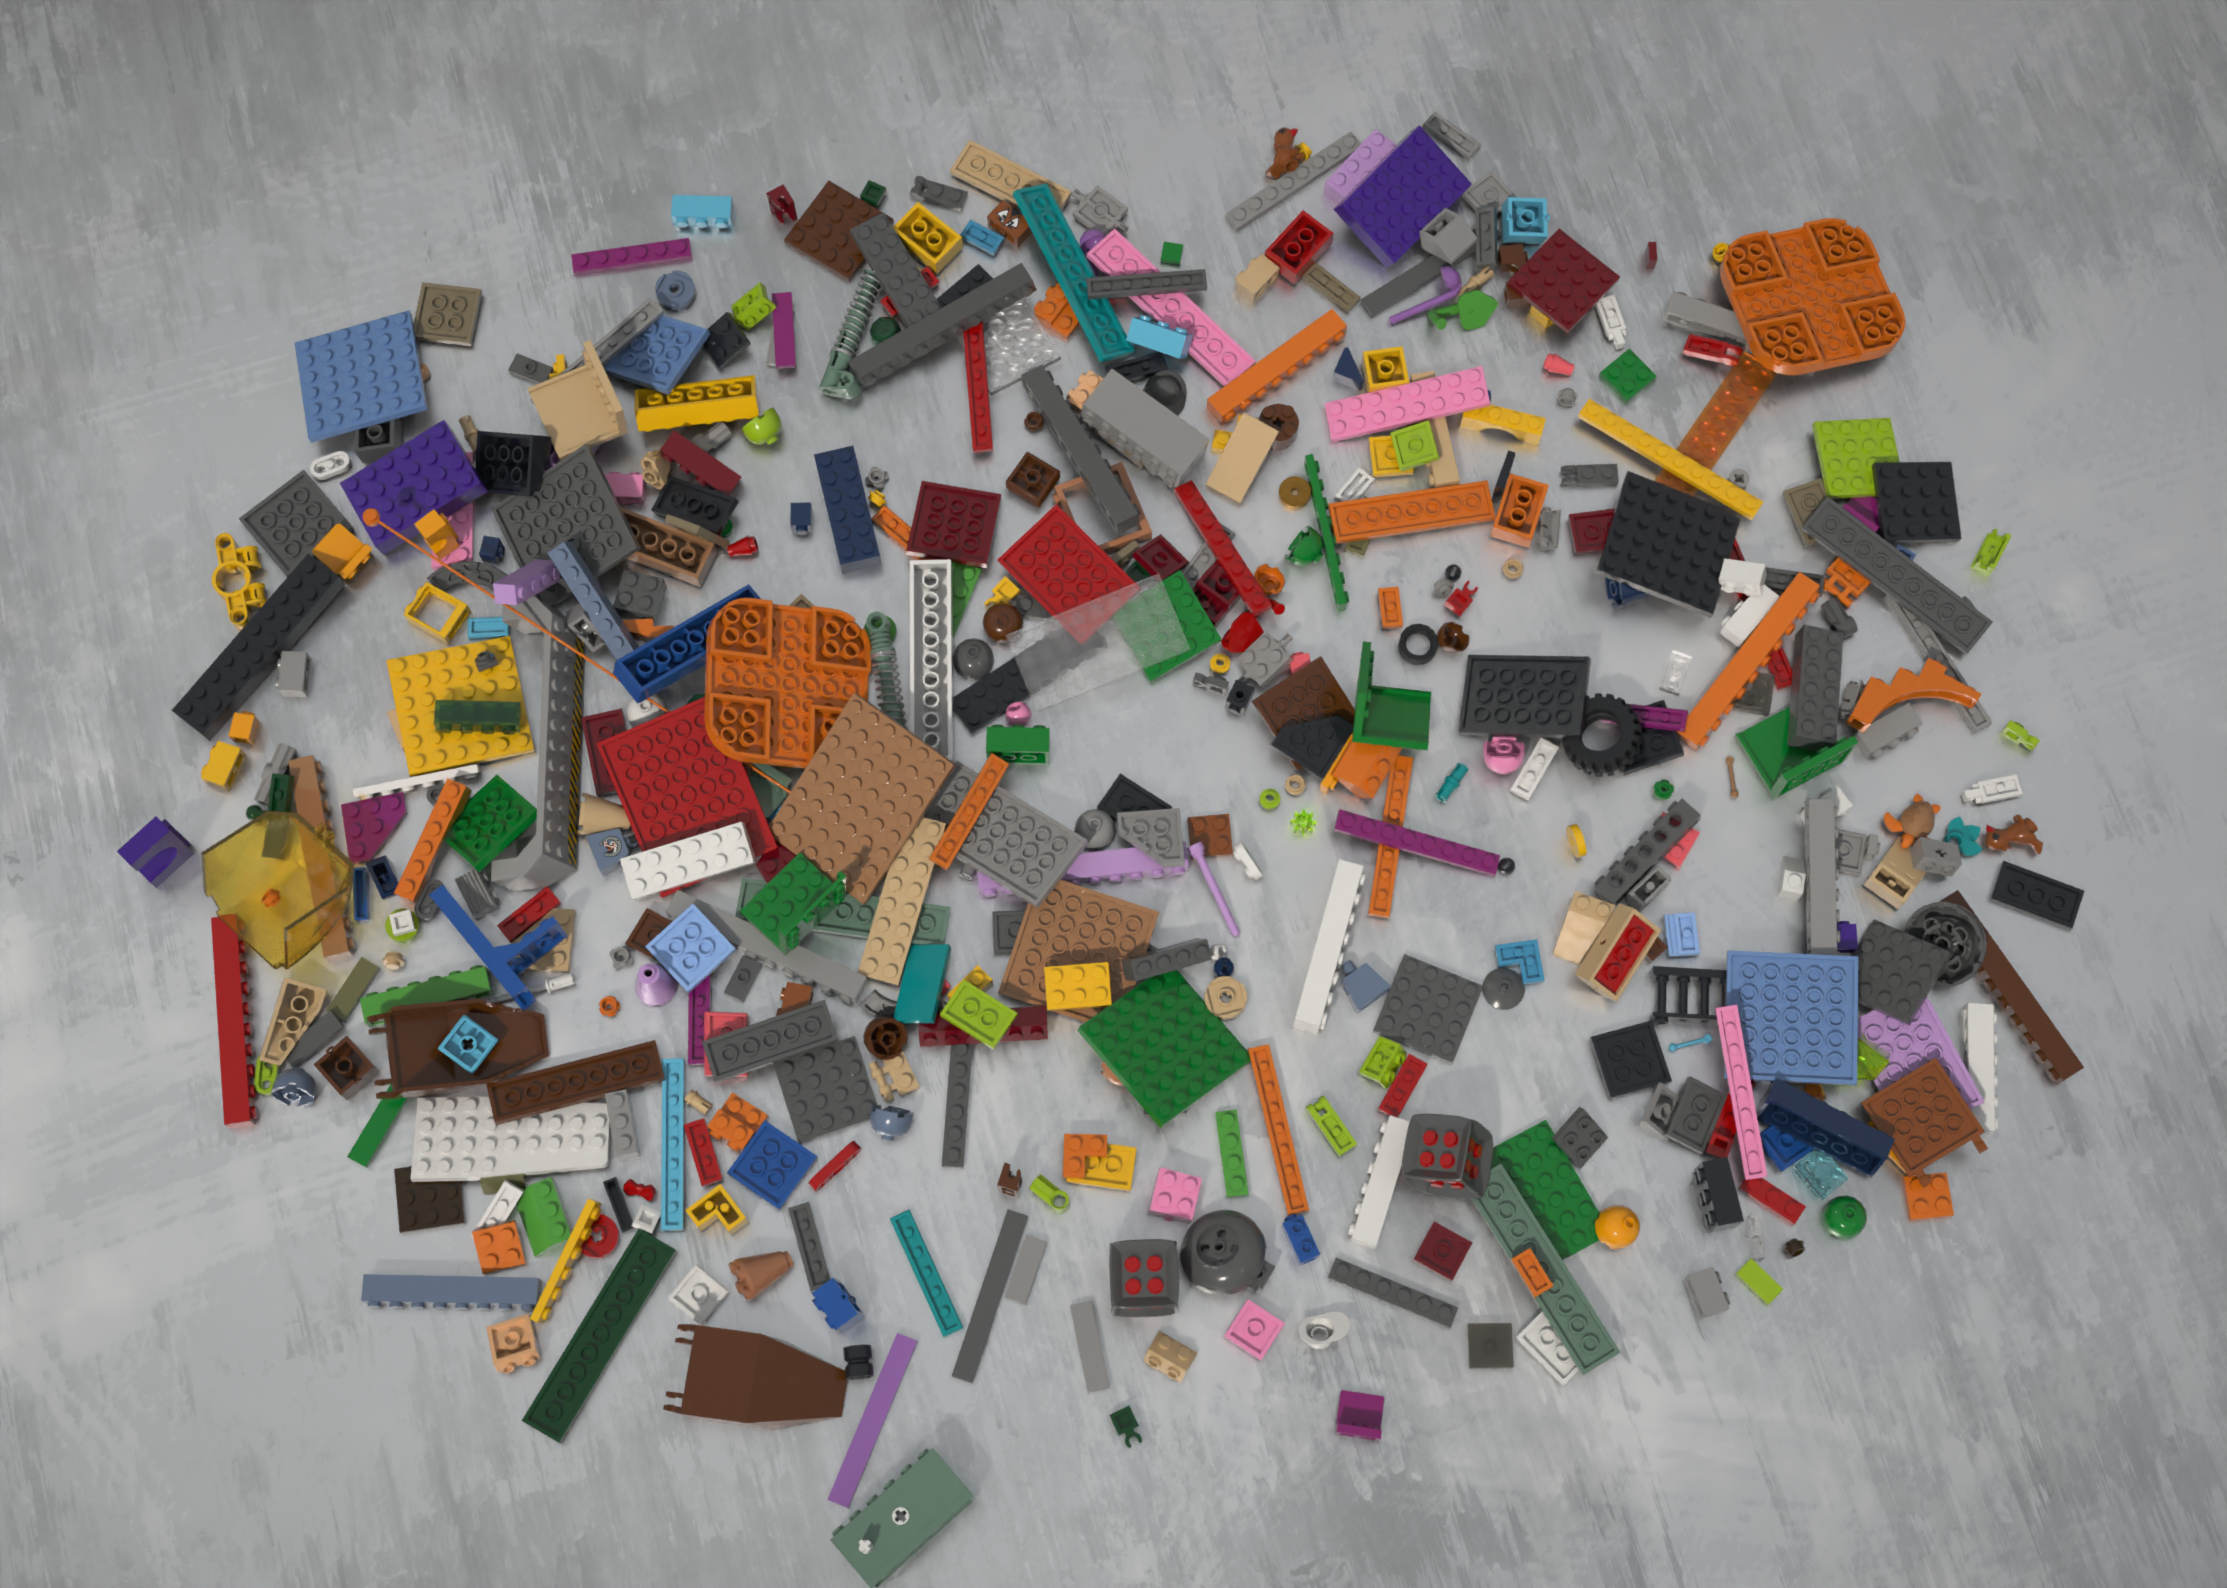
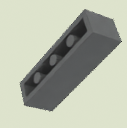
M1195 938L1121 959L1125 980L1139 981L1212 960L1208 940Z

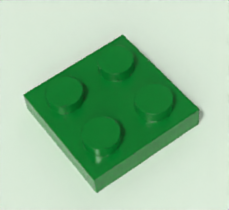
M1630 348L1599 374L1626 403L1651 384L1657 377Z

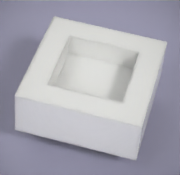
M410 909L389 915L395 937L416 931Z
M641 1204L632 1226L652 1235L661 1213Z

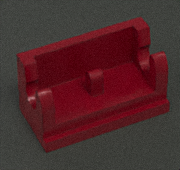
M784 184L766 193L770 212L776 216L780 224H785L784 219H782V216L785 214L793 222L798 220L794 200Z

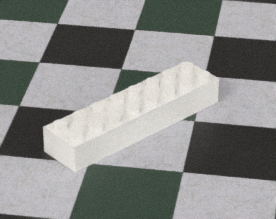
M1341 859L1338 861L1296 1013L1294 1029L1318 1035L1319 1029H1324L1328 1013L1324 1012V1009L1329 1010L1333 992L1329 991L1330 989H1335L1339 974L1335 972V969L1340 970L1344 952L1340 951L1341 949H1346L1350 934L1346 932V929L1351 930L1355 913L1351 911H1356L1361 894L1357 890H1362L1366 873L1362 872L1363 865Z

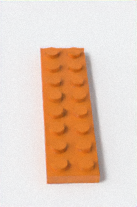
M1488 480L1328 504L1336 544L1494 521L1496 518Z

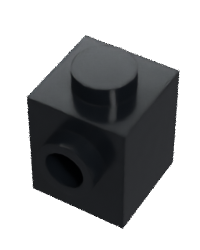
M1235 680L1226 699L1225 707L1228 708V711L1235 715H1245L1254 696L1255 687Z

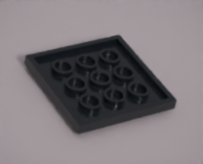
M1884 462L1872 465L1880 534L1888 543L1958 542L1962 539L1951 462Z

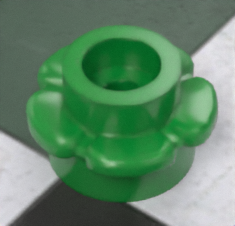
M1662 779L1660 782L1657 781L1653 787L1654 794L1659 799H1669L1674 792L1673 785L1665 779Z

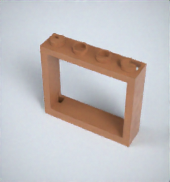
M1123 462L1111 465V472L1119 477L1121 488L1128 491L1132 505L1136 504L1141 514L1139 515V525H1137L1139 531L1098 545L1107 555L1120 551L1133 540L1138 544L1152 540L1151 528ZM1081 477L1054 486L1055 494H1052L1055 505H1059L1074 522V517L1064 494L1087 487Z

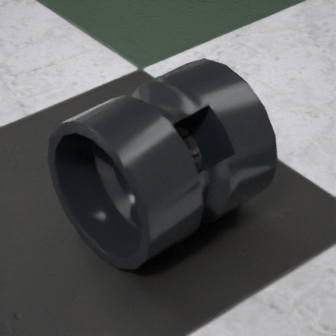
M853 1345L843 1348L844 1361L848 1362V1365L845 1367L846 1380L874 1377L873 1364L869 1362L872 1358L871 1345Z

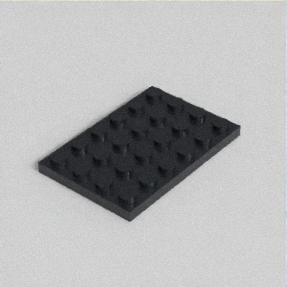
M1468 655L1458 733L1460 735L1582 738L1591 658L1588 656Z

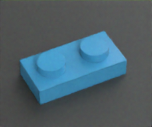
M972 220L968 222L960 234L962 240L993 256L996 255L1004 242L1003 236Z

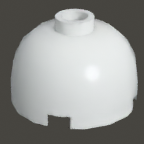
M654 694L649 697L668 710L666 702L660 695ZM632 698L627 706V717L632 727L666 714L665 711L648 700L637 704Z

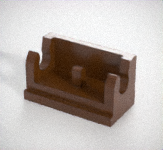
M1004 1162L997 1184L999 1193L1020 1198V1188L1022 1185L1020 1169L1017 1170L1015 1177L1012 1175V1171H1010V1164Z

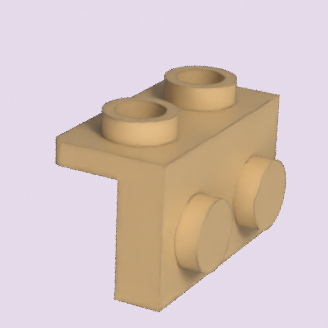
M1159 1331L1143 1361L1150 1367L1181 1383L1197 1352Z

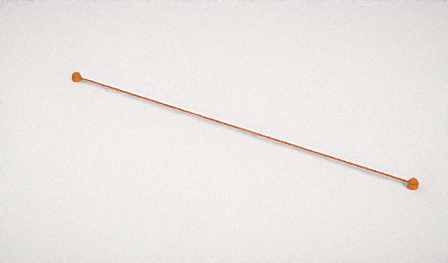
M369 508L364 511L363 521L367 526L382 525L495 600L494 595L381 522L379 512L376 509ZM502 604L514 613H516L517 615H519L520 617H522L523 619H525L526 621H528L529 623H531L532 625H534L535 627L539 628L540 630H542L543 632H545L546 634H548L549 636H551L552 638H554L555 640H557L558 642L572 650L573 652L577 653L578 655H580L581 657H583L584 659H586L587 661H589L590 663H592L593 665L607 673L608 675L618 680L613 673L606 670L605 668H603L602 666H600L599 664H597L596 662H594L593 660H591L575 648L571 647L570 645H568L567 643H565L564 641H562L561 639H559L558 637H556L555 635H553L537 623L533 622L532 620H530L529 618H527L526 616H524L508 604ZM651 698L646 699L666 713L670 712ZM742 762L790 794L791 791L748 762Z

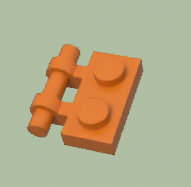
M1837 558L1826 570L1830 578L1827 580L1824 577L1823 590L1830 592L1839 599L1840 603L1849 607L1853 601L1847 596L1851 593L1854 597L1858 598L1871 582ZM1838 582L1845 590L1841 592L1833 584Z

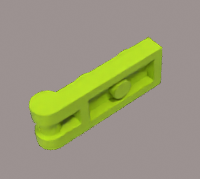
M1324 1096L1318 1098V1102L1315 1104H1309L1305 1107L1339 1157L1357 1146L1356 1141ZM1324 1109L1326 1113L1320 1117L1318 1111Z

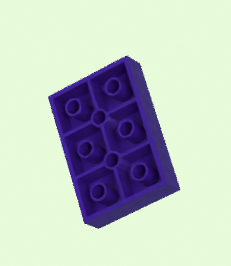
M1419 125L1411 130L1333 210L1387 268L1395 264L1420 238L1419 231L1444 208L1448 209L1472 183Z
M445 420L340 482L374 546L383 555L406 541L380 524L374 527L367 526L363 521V513L366 509H376L379 512L381 522L410 540L420 534L414 523L433 509L438 515L443 513L445 517H448L488 492L453 429Z

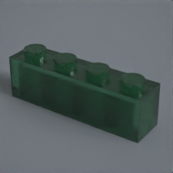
M435 700V729L441 733L460 731L464 734H471L474 731L482 732L483 734L503 732L506 735H514L521 731V703Z

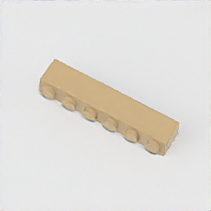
M1435 371L1411 374L1409 382L1412 383L1436 377ZM1441 417L1429 420L1440 457L1439 460L1424 464L1425 467H1429V485L1433 486V488L1458 485L1460 478L1446 418Z

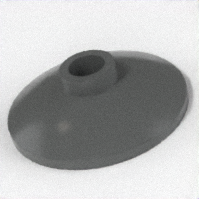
M1498 968L1491 971L1485 977L1482 985V992L1486 1001L1491 1006L1501 1010L1517 1006L1522 1001L1525 993V985L1522 984L1521 976L1508 968ZM1501 984H1507L1508 989L1503 990Z

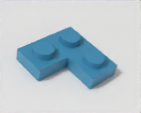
M1537 939L1495 945L1498 967L1519 965L1523 985L1544 982Z

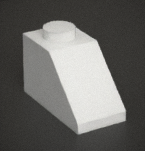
M1783 856L1777 897L1799 900L1803 895L1806 877L1804 859Z

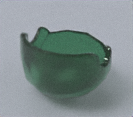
M879 317L873 322L870 335L874 342L879 344L902 330L895 319Z

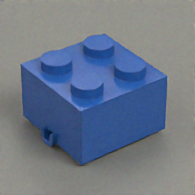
M836 1278L830 1279L812 1292L815 1297L812 1300L819 1311L825 1312L827 1315L825 1321L831 1329L834 1328L835 1330L845 1332L865 1317L856 1304V1298L851 1296L843 1283Z

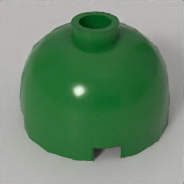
M1310 526L1305 527L1307 529L1305 533L1302 530L1299 532L1288 550H1292L1289 556L1287 554L1284 556V559L1295 566H1309L1313 562L1317 563L1323 556L1321 552L1323 548L1322 538Z
M1845 1195L1837 1196L1828 1201L1821 1218L1824 1228L1830 1235L1841 1240L1854 1238L1862 1232L1866 1225L1867 1214L1866 1209L1859 1200Z

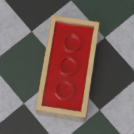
M1619 903L1576 971L1575 976L1603 997L1617 1002L1658 937L1661 929L1636 909Z

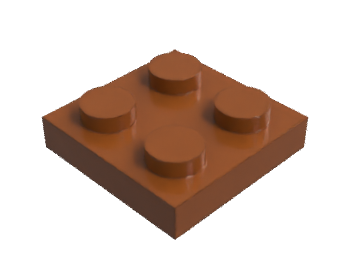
M1229 814L1187 817L1190 846L1202 841L1205 847V858L1233 856Z

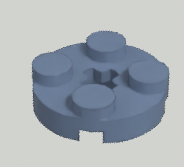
M675 270L667 275L665 273L657 280L655 285L658 301L662 306L671 310H685L695 298V284L692 278L683 271ZM679 287L680 292L673 294L671 289Z

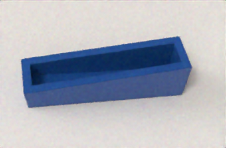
M366 867L352 868L354 920H370L369 870Z

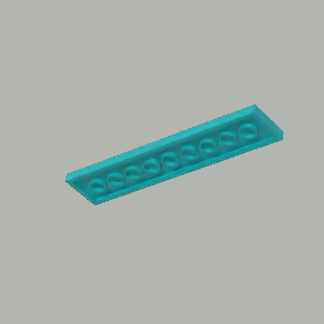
M1047 183L1015 190L1012 195L1100 363L1132 355L1135 350L1132 344L1126 341L1127 335L1108 299L1088 300L1086 278L1096 276Z

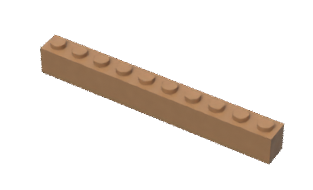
M313 755L289 760L290 775L294 776L293 791L323 957L328 962L354 957L355 942L349 933L352 925L350 918L346 917L345 911L348 909V903L342 895V890L345 887L343 879L339 878L338 870H341L339 859L335 857L337 844L331 835L334 827L332 820L328 819L327 812H330L328 800H325L324 792H327V789L320 773H323V767L321 762L317 761Z

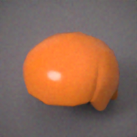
M1268 564L1257 567L1254 578L1265 595L1274 596L1279 594L1285 585V578L1278 567L1271 568Z

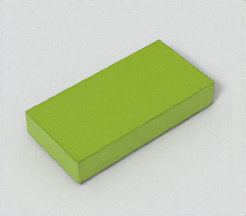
M1752 1258L1735 1274L1766 1305H1769L1783 1290Z

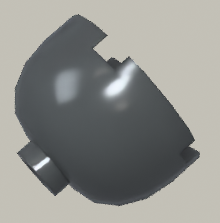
M966 639L955 649L953 656L954 667L957 673L964 679L978 680L992 671L994 666L993 651L981 639Z

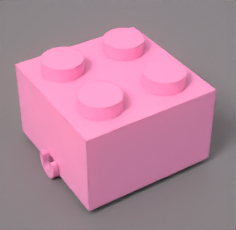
M1160 1167L1157 1171L1147 1213L1164 1217L1166 1221L1172 1222L1176 1220L1190 1224L1193 1220L1202 1178Z

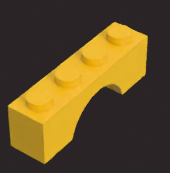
M1491 405L1464 412L1460 427L1476 431L1488 428L1500 429L1513 434L1521 442L1538 446L1546 418Z

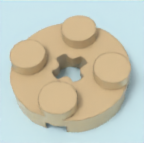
M1222 976L1214 979L1207 987L1204 1002L1208 1010L1218 1018L1223 1020L1233 1019L1244 1011L1247 1002V992L1242 983L1232 977ZM1222 993H1226L1227 996L1231 995L1232 999H1229V1003L1220 1000L1223 995Z

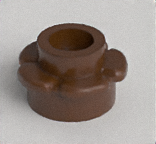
M1030 412L1024 420V425L1031 431H1037L1038 428L1041 429L1044 425L1043 417L1038 412Z

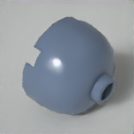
M294 1067L287 1069L276 1077L271 1091L272 1098L290 1106V1102H298L297 1107L309 1106L314 1102L316 1095L314 1078L302 1068Z
M872 1105L870 1123L875 1132L882 1134V1139L893 1141L894 1137L903 1136L911 1128L914 1112L910 1113V1110L893 1106L881 1109V1105Z

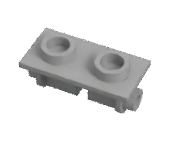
M1543 507V510L1540 512L1542 527H1540L1538 539L1540 551L1558 548L1561 510L1551 511L1550 507Z
M1861 679L1859 685L1856 681H1850L1846 685L1843 698L1850 700V702L1842 701L1838 712L1839 720L1847 721L1865 686Z

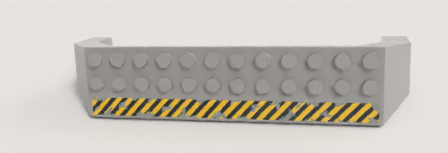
M531 597L519 605H509L585 655V643L567 626L566 616L556 608L537 597ZM503 605L502 622L524 634L543 632ZM543 632L536 835L518 857L494 860L491 866V882L513 891L547 887L577 869L582 745L581 717H583L585 659L545 632Z

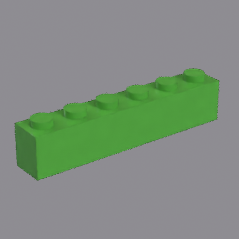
M476 965L468 971L462 972L458 970L450 972L449 976H433L425 982H410L406 987H390L386 989V992L382 993L371 992L366 994V997L360 998L364 1023L372 1027L384 1024V1021L371 1023L367 1022V1017L385 1013L393 1006L481 999L493 996L494 990L489 970L486 966Z

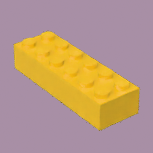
M755 375L677 384L669 395L650 388L636 389L634 412L638 431L650 432L655 429H672L680 426L690 427L696 424H712L720 421L731 422L737 419L759 417V395Z

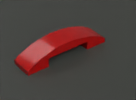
M1751 1080V1086L1753 1091L1756 1082ZM1729 1090L1705 1151L1717 1158L1728 1157L1736 1134Z

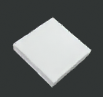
M695 1264L668 1299L699 1325L703 1326L730 1291Z

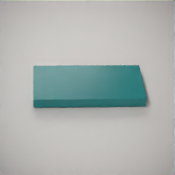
M949 944L911 945L894 1019L901 1023H935L951 952Z

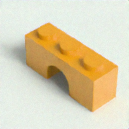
M433 509L414 523V525L424 537L429 548L441 560L460 546L456 541L459 537L444 514L438 515Z

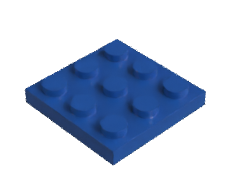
M765 1120L730 1167L727 1174L780 1211L818 1157Z

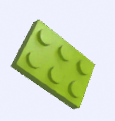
M966 980L961 982L940 1013V1017L993 1050L1018 1016L1017 1012Z

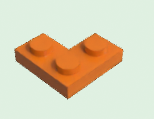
M1064 1134L1063 1178L1085 1179V1157L1107 1158V1135Z

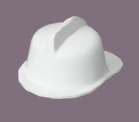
M1327 1312L1302 1320L1298 1326V1334L1312 1348L1325 1349L1332 1342L1344 1338L1351 1328V1323L1348 1316L1341 1312Z

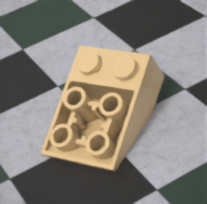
M1900 836L1863 884L1898 910L1906 902L1926 873L1925 871L1913 868L1910 853L1912 845L1909 848L1902 849Z

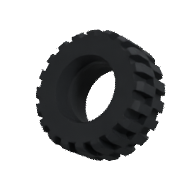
M1597 693L1594 698H1590L1588 695L1583 733L1595 721L1611 720L1616 722L1621 729L1619 740L1611 748L1602 751L1587 748L1583 744L1582 738H1561L1562 746L1570 762L1572 761L1578 770L1583 769L1585 774L1591 775V773H1594L1596 777H1602L1603 773L1612 776L1614 775L1613 771L1619 770L1621 773L1626 770L1624 767L1626 764L1630 766L1635 761L1633 757L1638 756L1641 751L1639 746L1643 743V732L1637 714L1631 705L1626 704L1625 700L1620 697L1615 699L1612 694H1606V697H1602L1601 693Z

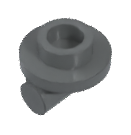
M489 651L479 653L475 659L478 672L499 665L495 654L489 653Z

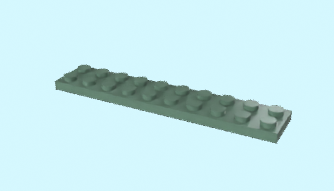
M742 878L736 917L749 922L740 913V910L767 885L766 881ZM846 892L845 899L811 931L868 939L880 897L871 896L867 904H862ZM923 903L911 945L945 944L951 908Z
M1502 1164L1492 1168L1484 1196L1471 1200L1510 1262L1512 1258L1529 1248L1532 1250L1553 1284L1552 1288L1535 1297L1534 1300L1583 1376L1619 1354L1620 1350Z

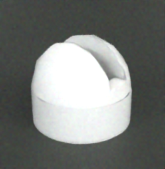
M1214 944L1210 947L1213 960L1217 961L1220 957H1226L1227 949L1224 944Z

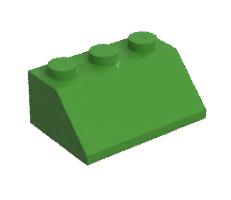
M549 1177L529 1185L524 1189L516 1205L534 1257H538L565 1246L573 1230L556 1181Z

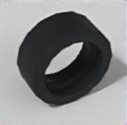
M1412 624L1401 633L1398 643L1399 653L1410 664L1424 665L1435 656L1438 638L1434 630L1429 626ZM1421 634L1427 637L1430 641L1429 651L1424 655L1412 654L1406 647V641L1409 636Z

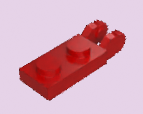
M1692 334L1688 336L1683 349V355L1719 363L1723 362L1728 366L1734 367L1738 366L1739 359L1734 356H1741L1743 353V349L1728 344V342Z

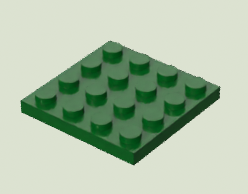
M1181 570L1131 599L1113 616L1151 683L1222 641Z
M495 775L467 801L463 811L451 826L444 841L475 870L480 872L513 840L519 837L527 827L535 822L537 819V809L501 777Z

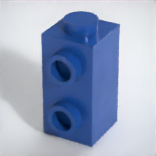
M1296 1214L1286 1217L1281 1227L1299 1266L1319 1258L1321 1254L1303 1215L1297 1217Z

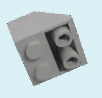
M1444 208L1419 231L1422 249L1451 265L1478 241L1477 236L1463 218L1447 208Z

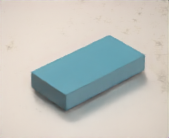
M503 617L468 618V639H496L510 636V626L502 622Z

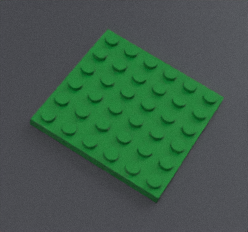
M1178 970L1148 978L1112 1005L1082 1024L1077 1030L1160 1128L1164 1127L1251 1062L1249 1052L1224 1023L1208 1010L1204 1000Z

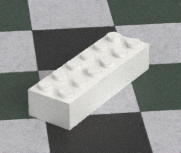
M745 822L735 823L620 859L632 900L641 899L757 863Z

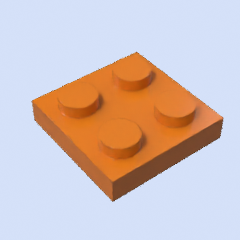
M1947 1172L1926 1174L1931 1184L1924 1188L1916 1175L1902 1177L1909 1221L1954 1216Z
M516 1220L472 1231L482 1274L526 1263Z

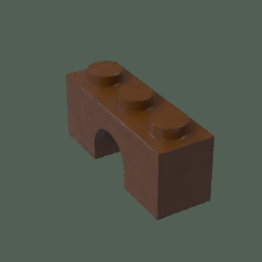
M1523 244L1499 246L1498 265L1500 273L1508 272L1515 274L1528 261V253L1524 251ZM1507 282L1505 283L1503 292L1507 309L1531 305L1508 287Z

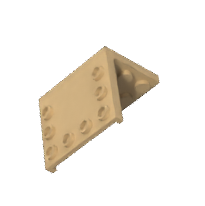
M591 340L583 343L584 351L581 352L584 357V366L527 388L543 425L551 437V442L560 461L584 444H588L592 448L628 433L623 408Z

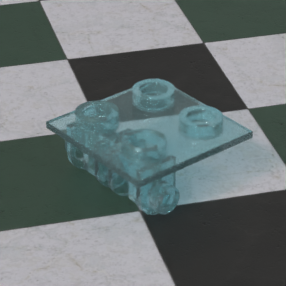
M1815 1149L1793 1166L1794 1173L1801 1180L1805 1178L1803 1184L1808 1182L1810 1185L1807 1188L1812 1187L1810 1191L1816 1196V1199L1819 1198L1821 1201L1849 1179L1831 1157Z

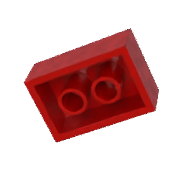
M1302 210L1267 248L1265 256L1280 267L1279 273L1295 285L1332 245L1334 233Z

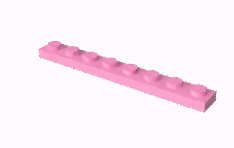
M1737 1004L1717 1007L1715 1012L1745 1180L1768 1177Z

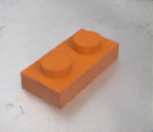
M1399 587L1378 588L1382 629L1403 628Z
M1530 1248L1511 1259V1262L1534 1298L1553 1287V1284Z

